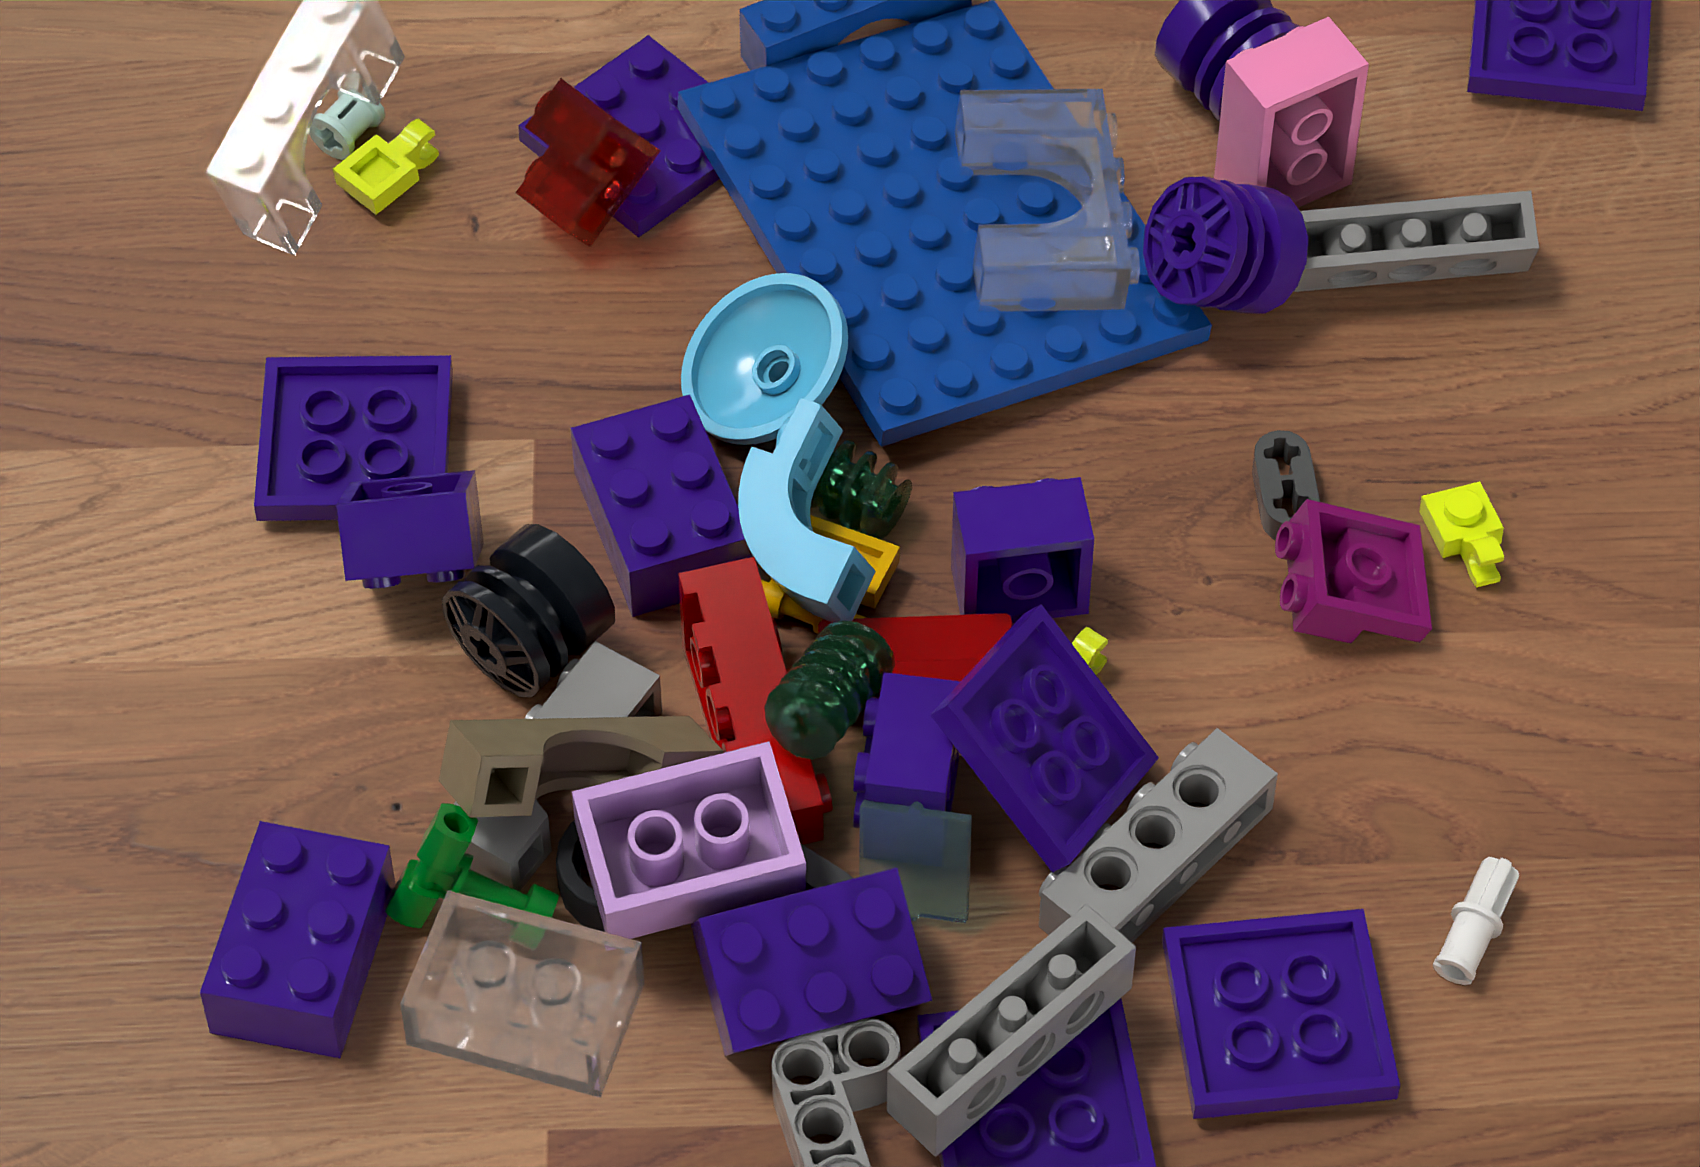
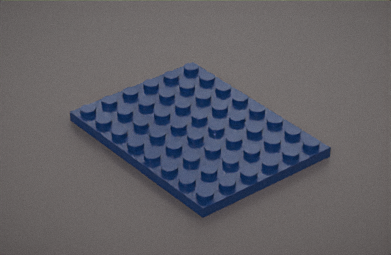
M995 0L678 92L677 108L776 273H793L813 279L828 290L841 306L848 327V349L839 378L881 447L1209 341L1212 324L1201 307L1174 303L1160 295L1148 277L1143 256L1144 230L1146 225Z

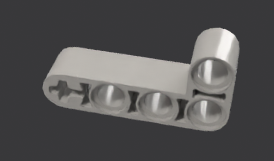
M872 1018L861 1019L793 1037L783 1042L775 1050L772 1058L773 1103L794 1167H871L852 1112L874 1107L887 1101V1071L900 1061V1043L894 1029L884 1021ZM865 1058H873L882 1063L874 1067H865L856 1062ZM797 1076H809L816 1079L815 1082L806 1085L795 1084L789 1080ZM817 1134H828L834 1136L837 1140L829 1144H818L812 1142L809 1138Z

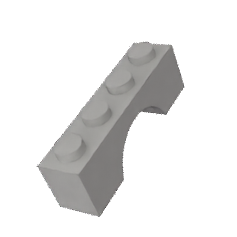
M595 641L580 660L573 659L566 665L559 677L556 690L543 706L540 704L535 705L524 719L656 717L662 713L660 675ZM537 800L534 801L531 816L476 817L479 821L472 841L465 854L469 853L474 856L470 867L471 870L520 892L552 851L548 815Z

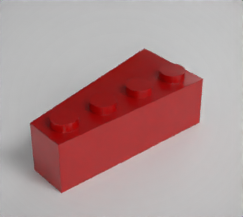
M755 557L678 573L682 648L709 736L723 750V753L770 741L800 843L804 845L824 840L823 814L833 811L831 793L825 774L815 775L811 759L815 758V747L811 729L807 720L800 721L796 708L798 706V694L791 669H785L781 654L782 648L776 621L774 617H771Z

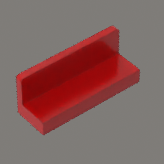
M1007 613L853 618L849 628L825 619L821 620L818 624L821 698L880 696L884 672L961 682L1012 627L1011 616Z

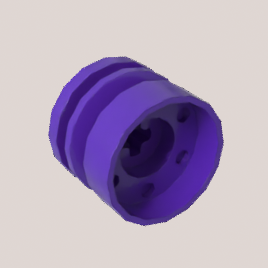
M1179 0L1164 20L1157 36L1155 57L1160 66L1185 90L1194 92L1199 103L1205 109L1211 110L1215 119L1220 122L1226 60L1235 57L1243 50L1257 48L1285 36L1294 28L1300 27V25L1293 23L1286 12L1274 8L1270 0Z
M1204 176L1184 177L1167 187L1153 205L1144 230L1143 256L1148 277L1160 295L1176 304L1218 308L1219 310L1245 314H1265L1284 304L1297 288L1307 263L1308 235L1302 213L1290 197L1276 189L1250 184H1235L1231 181L1216 180Z

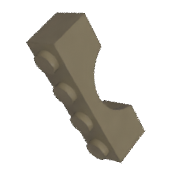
M690 716L450 720L439 782L469 817L531 816L534 801L546 793L559 790H579L721 754L723 750Z

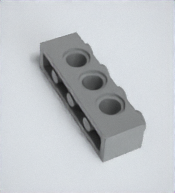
M1530 190L1300 211L1303 215L1308 235L1307 263L1300 282L1293 292L1528 271L1539 250L1532 192Z
M1218 728L1199 745L1195 742L1188 744L1178 754L1172 764L1171 771L1156 785L1151 782L1144 785L1131 800L1127 812L1112 826L1108 823L1103 824L1085 845L1083 853L1068 867L1064 866L1053 873L1051 872L1046 877L1039 890V896L1041 897L1039 928L1050 935L1087 903L1132 943L1273 809L1278 773ZM1188 803H1201L1207 807H1192ZM1155 843L1164 848L1152 849L1144 846V844ZM1110 884L1121 889L1109 891L1098 886Z
M1086 903L887 1071V1113L936 1157L1132 989L1136 946Z

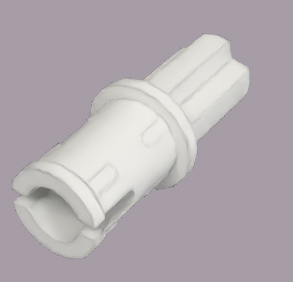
M1493 857L1484 859L1464 901L1454 905L1451 912L1454 923L1440 954L1433 963L1435 971L1446 980L1461 985L1471 984L1491 938L1501 935L1504 925L1500 918L1519 879V872L1512 867V862L1509 860Z

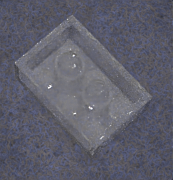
M447 891L400 1002L406 1043L412 1047L601 1098L645 984L642 943Z

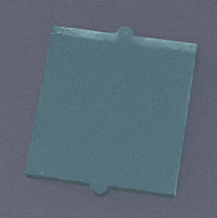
M863 800L860 805L859 877L897 867L911 921L924 917L966 923L969 917L972 815L924 809L920 802H913L911 806Z

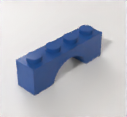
M762 0L739 9L741 58L751 71L836 46L857 29L879 20L902 19L912 24L972 6V0Z

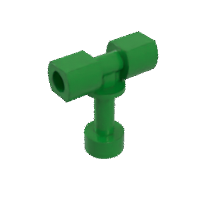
M441 803L424 833L417 853V857L420 860H409L392 890L385 909L386 914L404 926L422 928L439 898L451 905L459 893L515 919L511 932L537 944L552 918L559 895L537 884H533L527 894H524L471 870L470 867L474 856L469 853L465 854L472 841L479 820L476 817H469L460 806Z

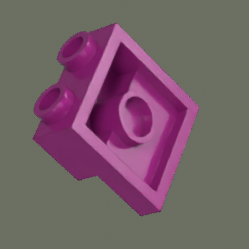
M1306 499L1289 521H1285L1281 525L1276 536L1275 553L1278 558L1287 560L1288 575L1281 587L1280 606L1282 610L1292 612L1294 631L1351 644L1363 630L1419 643L1432 630L1420 525Z

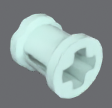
M347 82L339 89L337 101L324 114H315L307 124L308 133L322 151L335 159L344 160L353 153L355 149L354 142L367 128L377 127L384 120L385 110L376 95L367 87L357 82Z

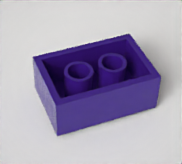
M690 394L570 428L574 474L632 617L679 604L678 573L752 557L740 524L738 505Z
M263 821L259 822L200 990L211 1034L341 1059L387 918L385 909L392 890L396 885L389 845Z
M897 867L701 917L691 923L725 1056L933 1001Z

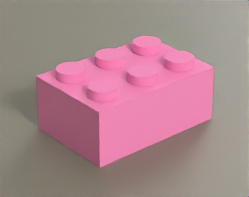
M1326 17L1308 26L1294 28L1285 36L1257 48L1243 50L1235 57L1226 60L1214 179L1227 180L1235 184H1250L1276 189L1290 197L1297 208L1352 184L1369 63L1330 17Z

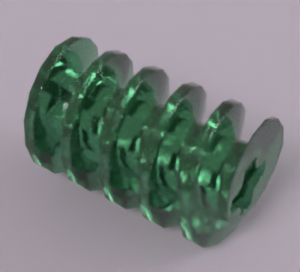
M846 440L832 453L815 488L810 508L818 506L819 512L828 519H837L839 517L840 523L844 527L852 530L861 529V533L881 540L891 532L903 514L913 488L912 482L906 479L899 486L895 484L899 468L893 462L887 463L878 474H875L874 471L878 457L872 451L865 452L857 463H854L856 444L851 440Z
M843 620L828 624L816 636L815 641L805 649L804 654L793 664L791 670L782 677L780 683L769 693L764 706L765 720L770 732L784 749L797 757L816 759L825 757L835 748L836 743L847 733V729L856 722L859 713L865 709L867 700L874 697L881 690L884 672L893 673L896 665L894 654L886 640L868 626L859 622Z

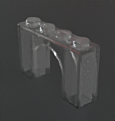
M302 0L206 170L207 176L243 235L292 255L297 253L323 206L306 176L304 161L308 134L322 100L330 88H334L378 106L405 58L378 0Z
M1103 89L960 90L955 125L960 175H1031L1042 177L1066 188L1082 206V209L1074 215L1052 223L978 225L973 272L979 312L1125 309L1129 284H1138L1140 260L1137 247H1128L1127 238L1131 237L1132 210L1130 202H1121L1120 193H1123L1125 183L1124 161L1122 157L1113 156L1112 149H1115L1117 144V118L1115 113H1106Z

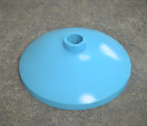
M793 273L770 274L753 279L723 297L706 314L695 330L688 344L681 371L682 395L690 394L705 431L727 443L739 445L763 443L777 438L780 426L785 419L791 417L799 398L822 405L839 379L848 349V327L841 306L821 284L806 276Z

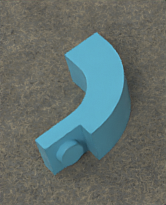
M799 398L791 417L785 419L780 426L774 452L770 453L751 447L748 453L739 486L738 508L740 524L747 545L756 561L793 601L815 616L849 628L876 571L854 546L813 532L810 519L813 493L843 430L821 404Z

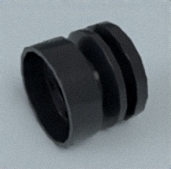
M525 524L493 552L489 558L490 565H477L467 575L465 581H459L447 591L442 598V609L452 635L465 654L486 676L501 688L519 697H533L550 681V677H556L566 667L568 655L582 654L615 623V606L606 585L594 567L572 544L558 533L544 526Z

